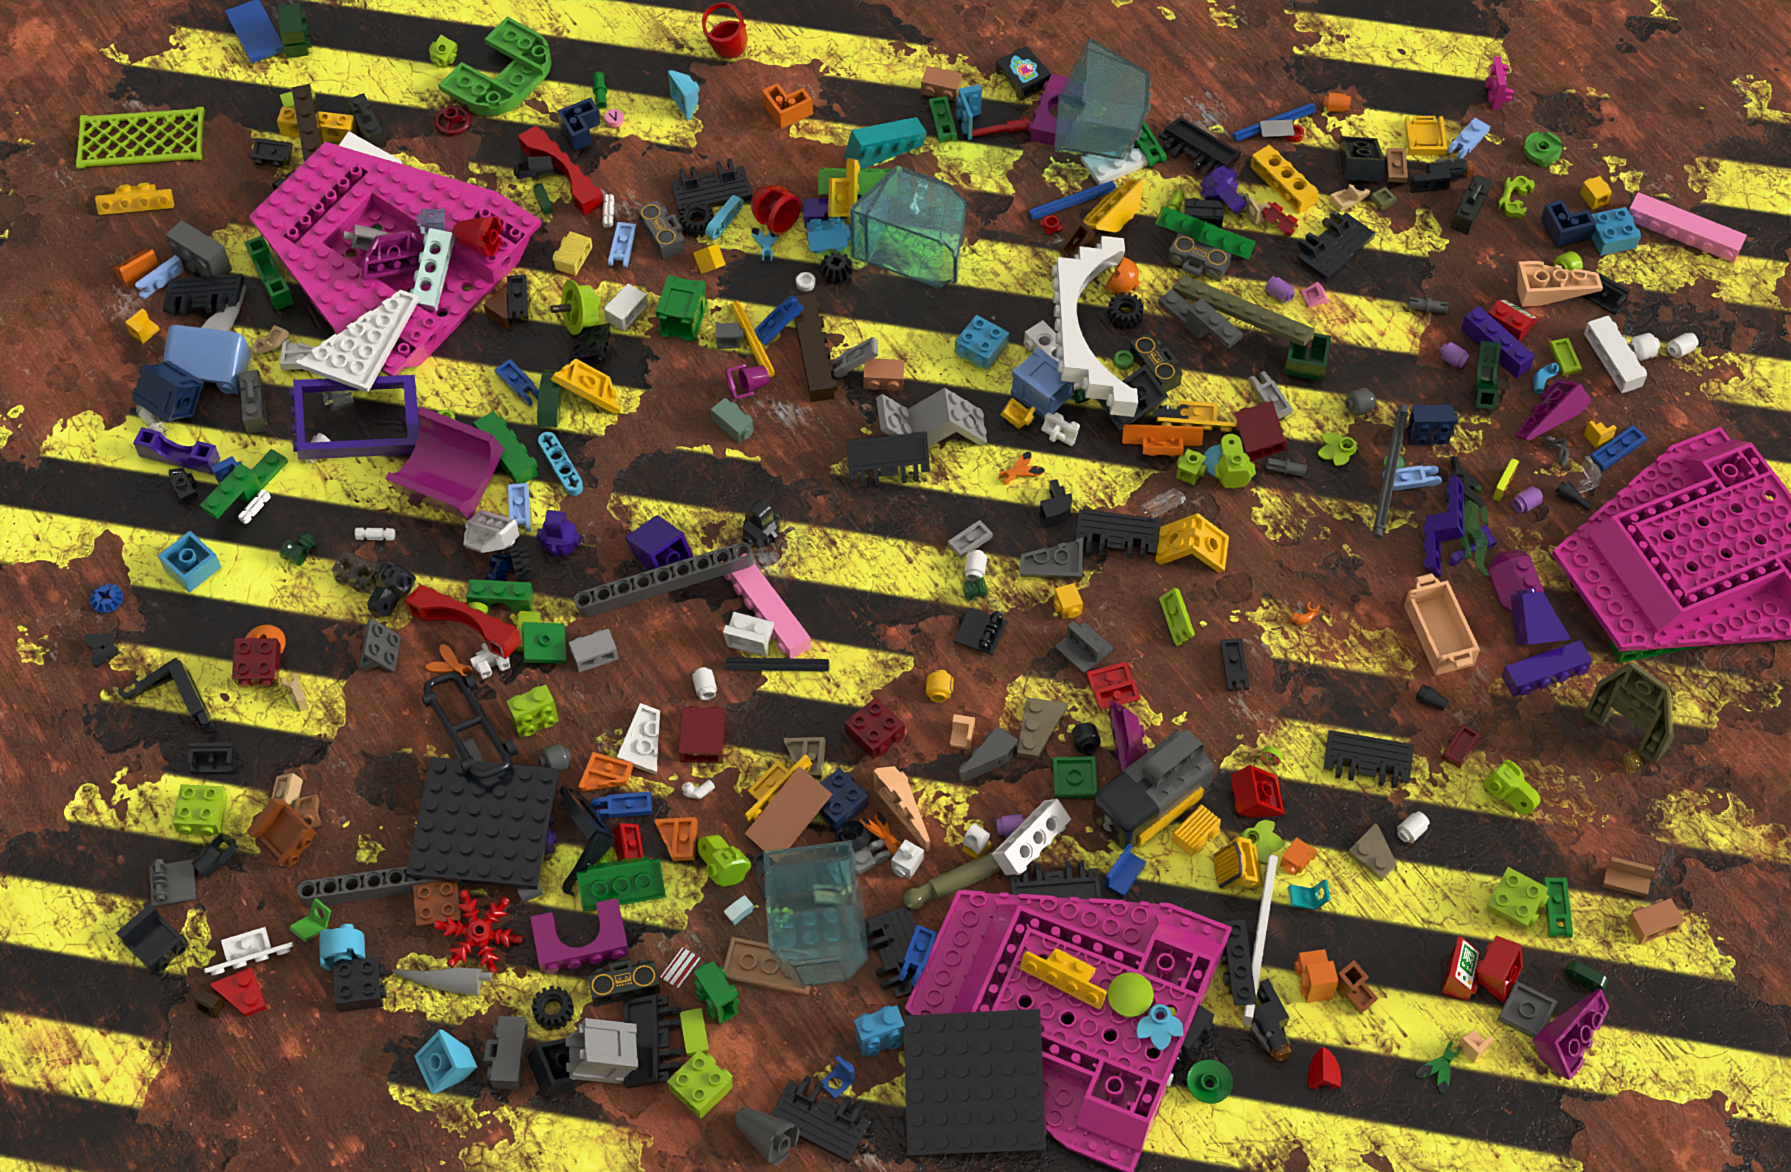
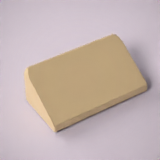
M294 773L277 776L271 799L285 800L294 809L296 799L300 795L303 780Z

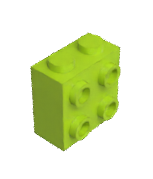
M546 684L541 687H534L529 692L513 696L510 700L506 701L511 721L519 738L530 736L542 728H549L556 722H559L555 702Z
M180 784L172 822L177 833L182 835H190L191 833L204 836L219 835L228 798L224 786Z
M1507 867L1487 904L1486 910L1526 931L1529 925L1532 927L1535 925L1539 917L1536 914L1539 906L1544 908L1550 897L1546 895L1548 887Z
M699 1050L667 1081L668 1089L697 1117L702 1119L733 1088V1077L725 1068L720 1069L716 1065L715 1059L709 1053L704 1054Z

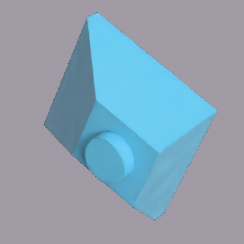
M670 70L668 71L671 97L688 121L692 118L699 101V86L696 81L693 82L689 75Z
M438 1030L414 1055L431 1094H436L465 1080L477 1068L469 1048L444 1030Z

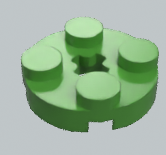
M1539 131L1533 132L1526 138L1523 154L1540 167H1546L1560 158L1562 143L1553 133L1545 131V134H1539Z

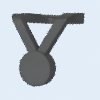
M1545 436L1543 444L1547 447L1555 446L1560 449L1558 463L1559 466L1565 467L1570 455L1569 450L1566 448L1567 438L1555 439L1551 436Z

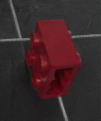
M234 639L232 680L236 685L243 688L251 687V685H259L261 687L279 685L281 644L278 639Z
M877 697L844 722L845 733L873 760L878 756L884 755L892 744L900 742L905 735V724Z

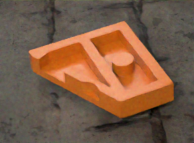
M592 752L578 786L579 791L584 792L627 785L634 767L633 763Z
M696 817L655 819V824L673 861L695 860L698 822Z

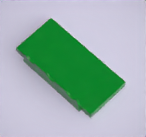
M644 856L642 858L622 859L619 862L611 861L596 866L589 865L586 871L577 872L583 912L597 909V902L618 898L619 905L666 897L660 858L649 860L647 856Z

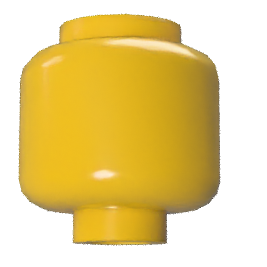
M944 670L932 672L926 679V695L934 702H945L953 694V677Z

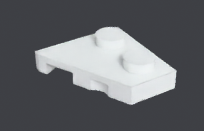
M286 338L282 343L281 370L301 369L296 366V361L306 357L315 347L307 346L301 342L298 345L290 343L289 339Z

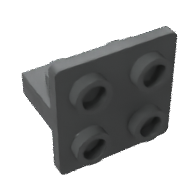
M368 619L359 668L367 671L381 666L389 672L395 671L401 636L376 620Z
M1074 621L1067 626V636L1055 647L1061 655L1083 674H1086L1113 651V647L1087 623L1083 622L1081 625H1078Z

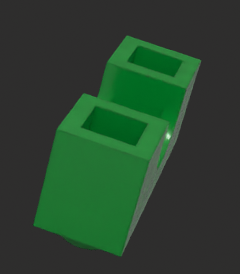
M469 579L468 603L478 602L488 606V611L491 610V604L502 603L509 606L511 612H532L534 592L530 582Z

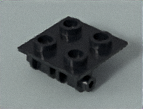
M610 323L582 328L581 332L575 335L568 360L593 357L594 362L602 363L609 345V338L611 337Z
M969 607L954 642L993 655L1008 621L1002 618V613L999 611L989 615Z

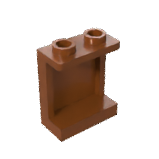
M274 798L269 801L246 831L252 838H259L279 858L277 861L279 866L291 867L299 860L300 854L312 843V839L316 835V832L285 800Z

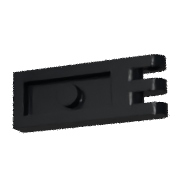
M507 276L509 321H513V314H516L517 320H521L522 313H524V319H529L527 276Z
M1242 638L1222 639L1220 646L1227 691L1233 690L1232 684H1235L1236 691H1241L1240 683H1243L1244 690H1249Z

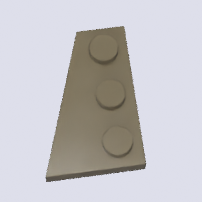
M1026 698L1017 757L1039 759L1054 729L1057 728L1062 715L1066 712L1069 703Z

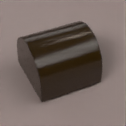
M201 989L194 997L197 1010L212 1018L218 1016L224 1005L223 998L206 989Z

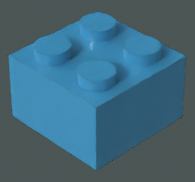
M191 531L187 532L158 555L163 569L189 593L221 568L217 555Z

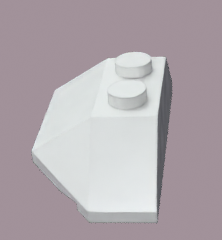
M480 510L465 524L466 531L463 545L466 548L481 553L508 548L520 536L517 522L508 517Z

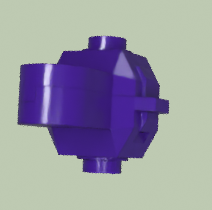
M1223 165L1214 169L1200 184L1203 190L1200 194L1205 200L1217 199L1218 201H1224L1235 215L1247 206V203L1236 192L1238 183L1235 177L1238 175L1231 167L1227 169Z
M548 510L542 529L538 528L536 540L540 541L542 549L557 557L558 555L573 553L574 548L580 546L581 534L577 533L576 525L567 520L565 512Z

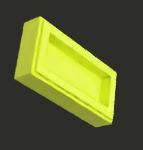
M1513 458L1510 460L1495 489L1493 499L1501 501L1516 472L1518 460Z

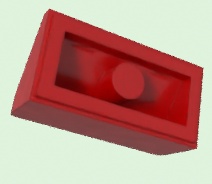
M619 823L613 829L617 862L622 861V859L644 857L639 824Z

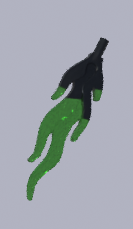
M1453 456L1450 459L1453 468L1450 477L1458 476L1464 486V537L1458 539L1466 550V559H1470L1472 549L1467 534L1469 532L1476 543L1475 563L1479 571L1486 577H1489L1490 575L1484 566L1488 540L1481 530L1478 520L1480 511L1485 526H1489L1488 510L1483 499L1474 492L1476 491L1481 495L1483 491L1479 482L1460 466L1458 457ZM1449 480L1445 489V499L1447 503L1449 502V496L1447 494V486L1449 485Z

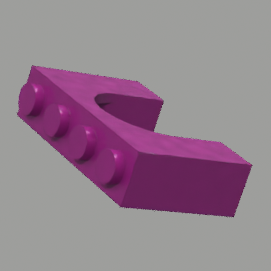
M1051 74L1049 81H1045L1044 94H1040L1039 108H1035L1034 122L1030 121L1029 124L1030 140L1074 150L1079 134V124L1059 120L1053 117L1049 111L1059 105H1071L1088 109L1093 97L1094 84Z
M618 898L596 903L600 921L599 934L592 943L580 948L569 947L559 940L552 912L531 916L541 974H553L566 968L576 969L581 965L589 963L599 964L607 959L618 960L629 955Z

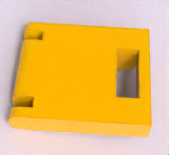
M1405 116L1409 155H1446L1447 141L1443 116L1438 117V124H1435V116H1413L1412 124L1410 123V116Z

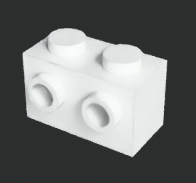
M627 284L618 291L617 296L612 301L606 304L604 308L606 321L625 331L648 307L647 295L632 285Z

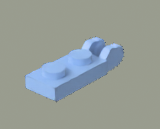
M1474 118L1450 144L1447 152L1452 154L1457 148H1460L1461 150L1458 152L1457 158H1463L1489 132L1490 126Z
M1422 465L1397 469L1393 491L1440 485L1442 482L1441 477L1431 476L1439 472L1438 467L1433 465L1423 467Z

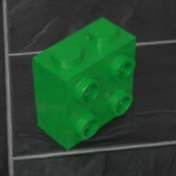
M714 961L701 964L694 971L695 981H693V984L696 988L694 991L700 1002L705 1001L707 1005L706 1011L712 1020L716 1019L720 1025L739 1014L738 1005L740 1002L737 998L739 994L733 984L729 985L726 981L727 975L722 966L717 967Z

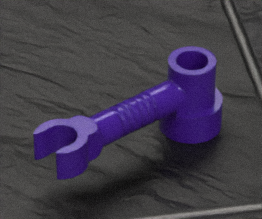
M1486 525L1478 528L1473 533L1477 541L1463 550L1453 553L1449 562L1455 566L1464 560L1465 557L1483 546L1487 550L1492 548L1497 541L1490 534V529Z

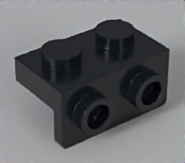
M255 138L253 152L249 153L248 157L257 165L270 163L278 168H283V165L290 166L293 144L291 142Z

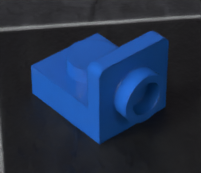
M231 456L212 466L211 469L217 482H222L241 462H236L234 457Z

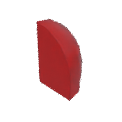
M1325 1047L1320 1048L1315 1053L1309 1065L1308 1087L1313 1089H1319V1085H1330V1089L1341 1087L1339 1064L1335 1056Z

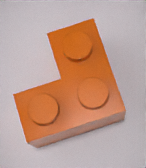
M776 83L762 90L763 106L781 129L813 115V100L804 88L787 95L782 87Z
M1326 950L1299 953L1297 961L1294 962V969L1296 975H1300L1299 990L1301 996H1305L1306 1003L1333 999L1339 981L1334 961H1328Z

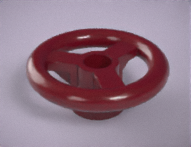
M454 105L442 108L434 118L436 129L446 135L460 134L471 123L470 113L465 108ZM442 115H444L447 122L444 128L440 125ZM465 122L460 128L451 130L453 125Z

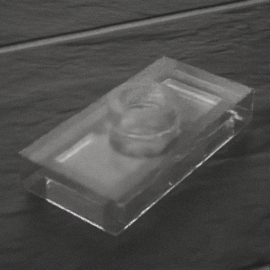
M1173 488L1157 495L1156 498L1140 506L1142 512L1151 518H1155L1185 502L1186 498L1185 494Z

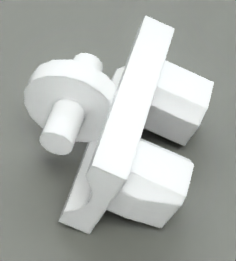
M1048 412L1045 415V422L1041 430L1050 435V441L1055 442L1059 439L1073 446L1080 425L1074 421L1070 423L1064 421L1063 416L1057 412L1055 414Z
M486 643L481 644L483 650L477 652V656L470 659L475 674L478 673L482 679L492 675L491 667L498 665L500 671L510 668V656L504 659L489 652Z

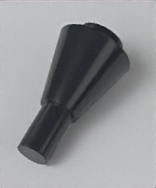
M1569 480L1566 483L1562 481L1556 489V492H1558L1556 497L1575 504L1577 503L1586 510L1592 505V503L1582 497Z

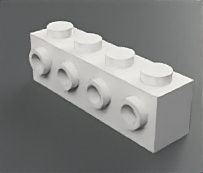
M1609 315L1588 322L1584 335L1620 392L1625 393L1643 387L1647 372L1638 362L1636 354L1629 348L1625 337H1622L1618 331L1616 323L1611 320Z

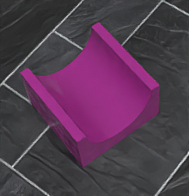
M420 406L417 412L420 429L415 448L403 468L396 473L388 472L385 479L403 495L469 520L473 517L505 449L492 434Z

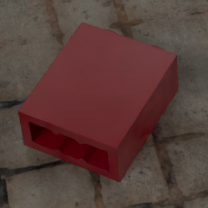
M1273 401L1262 402L1257 406L1242 408L1234 412L1250 462L1288 450Z
M697 706L682 707L679 746L680 763L723 764L726 729L725 708L717 706L710 708H699Z

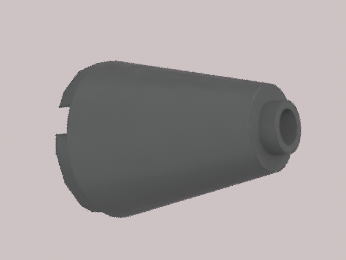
M750 1107L740 1109L735 1116L736 1127L760 1155L772 1165L776 1166L782 1163L790 1155L787 1152L791 1146L795 1148L797 1144L799 1128L793 1122Z

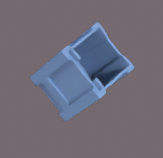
M1037 348L1032 355L1012 371L1011 395L1027 407H1035L1034 412L1045 419V415L1048 412L1054 414L1066 401L1072 400V386H1074V382L1061 381L1060 373L1057 372L1058 361L1040 348Z

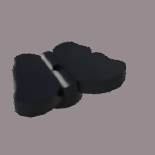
M113 634L85 635V641L94 653L92 657L93 667L98 668L119 654L118 648L114 646L116 639Z

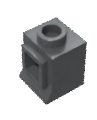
M716 322L717 349L740 348V340H744V329H740L739 323L721 324Z

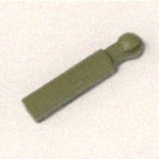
M994 851L928 880L926 885L917 889L907 890L903 895L904 905L908 909L917 910L924 903L933 899L939 900L1002 871L992 856Z

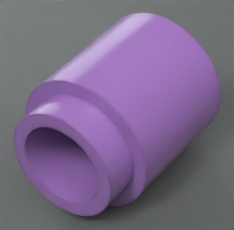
M1279 277L1270 278L1265 286L1268 294L1282 303L1290 302L1295 295L1294 287Z
M1452 342L1449 344L1445 343L1439 351L1441 354L1440 359L1455 368L1459 367L1462 369L1470 357L1466 350Z
M1531 486L1514 496V499L1511 501L1512 507L1517 513H1526L1542 504L1543 494L1538 488Z
M1022 814L1005 815L997 818V835H1003V838L1009 837L1027 818H1023Z

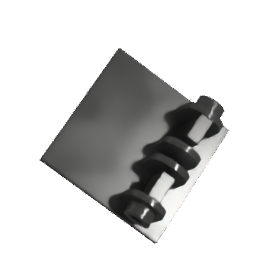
M162 859L154 860L152 866L149 867L151 905L160 906L196 899L195 870L191 864L194 859L165 864Z

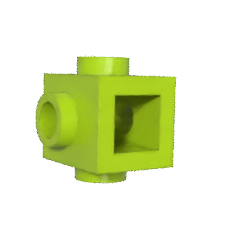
M440 35L438 40L433 42L429 48L431 61L437 66L442 65L447 68L449 63L452 64L457 56V43Z
M1187 449L1185 455H1181L1178 459L1176 478L1195 486L1200 476L1203 477L1207 470V465H1205L1206 456L1197 451Z

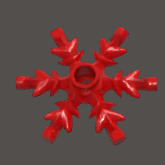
M463 890L459 892L463 904H458V907L466 912L462 916L469 918V923L462 925L457 920L456 924L451 918L446 917L447 922L435 920L433 929L446 930L443 933L444 936L455 933V937L462 933L466 937L465 942H457L460 945L459 947L449 950V952L454 953L446 962L449 967L454 968L460 959L465 963L467 952L471 954V946L477 945L480 948L477 956L482 954L480 966L486 963L488 972L494 974L498 971L493 960L498 961L499 958L490 952L495 949L488 946V941L494 939L498 945L499 941H501L506 947H510L509 942L521 944L523 936L511 934L512 928L502 932V927L496 931L491 929L492 922H500L496 918L507 914L502 911L510 903L506 897H502L496 906L494 902H491L489 912L485 910L486 918L479 919L476 916L479 909L475 910L477 900L474 898L471 901L468 891ZM475 929H480L483 933L478 934Z

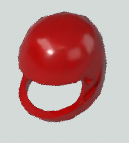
M717 3L709 7L702 16V28L707 38V43H710L713 51L726 59L737 58L744 53L748 43V35L742 14L734 5L729 3ZM727 8L737 15L739 22L724 21L713 27L710 33L707 31V17L715 9Z
M767 185L761 187L752 196L751 211L754 218L760 224L767 225L771 233L782 235L790 230L797 221L801 211V201L795 194L784 187Z

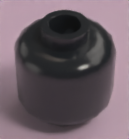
M1080 723L1071 732L1074 748L1079 753L1092 754L1101 744L1098 729L1092 723Z

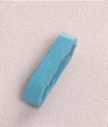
M732 195L707 225L705 235L716 240L740 212L744 200L736 195Z

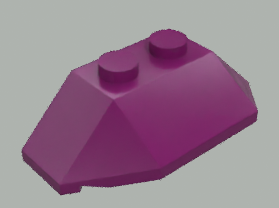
M409 230L375 236L362 260L361 278L365 280L418 270L420 267L419 255L420 252H424L425 245Z
M1520 549L1500 552L1487 571L1501 606L1511 613L1510 595H1516L1517 590L1535 588L1536 592L1544 593L1530 555Z
M1110 701L1108 713L1119 773H1121L1147 753L1148 748L1147 744H1143L1142 738L1145 736L1144 726L1139 724L1138 717L1126 707L1115 701Z

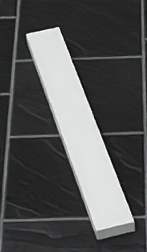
M1270 855L1267 861L1251 962L1256 995L1278 856ZM1245 1005L1243 1025L1251 1026L1255 1005Z

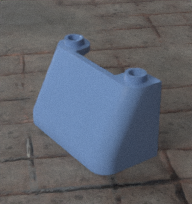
M171 325L169 327L163 362L171 361L202 381L217 383L218 388L225 394H239V372L247 371L251 359V353L244 336L236 332Z

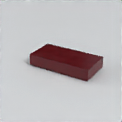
M1462 724L1441 758L1461 768L1480 739L1481 733Z

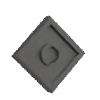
M1516 981L1497 1021L1534 1039L1547 1025L1558 1001Z

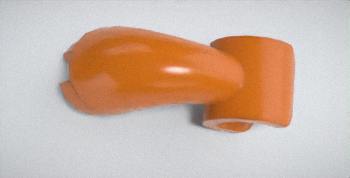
M1308 602L1306 614L1294 612L1290 619L1291 623H1296V625L1309 623L1317 616L1320 605L1316 609L1310 608L1311 602Z

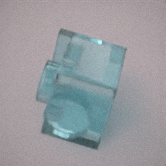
M441 207V210L421 209V214H417V226H420L421 234H428L429 228L445 231V208Z

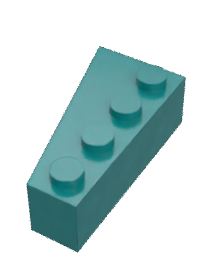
M917 117L851 130L844 158L846 161L847 158L856 159L860 168H867L923 146L927 132Z

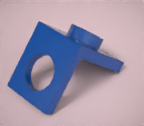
M839 1055L835 1058L836 1068L821 1081L824 1084L823 1088L834 1099L839 1097L855 1082L854 1067L847 1060L844 1061ZM832 1078H838L842 1081V1086L839 1089L834 1090L829 1087V1081Z

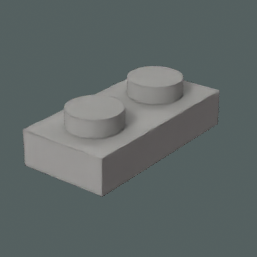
M979 520L950 539L948 546L961 559L990 540L993 533Z

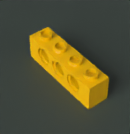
M282 107L277 119L281 136L300 138L295 108ZM318 111L323 141L341 143L348 131L355 135L357 134L358 129L353 115Z
M1268 145L1252 155L1250 167L1298 214L1317 203L1319 193L1317 188L1311 185L1303 174L1293 168L1292 164L1286 161L1277 150Z

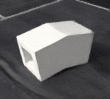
M744 895L730 905L724 913L736 925L753 911V904Z

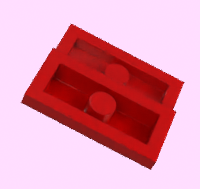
M1127 662L1086 673L1090 689L1100 711L1109 709L1110 701L1123 705L1140 700L1135 680H1132Z

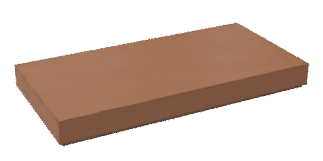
M799 766L745 834L778 862L833 794Z
M731 937L723 967L727 975L725 979L730 982L808 997L818 954Z

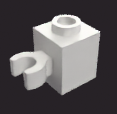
M905 840L891 860L894 873L900 877L905 876L911 879L924 860V850Z

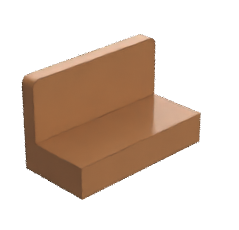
M1610 857L1605 867L1602 887L1646 898L1650 879L1655 868Z

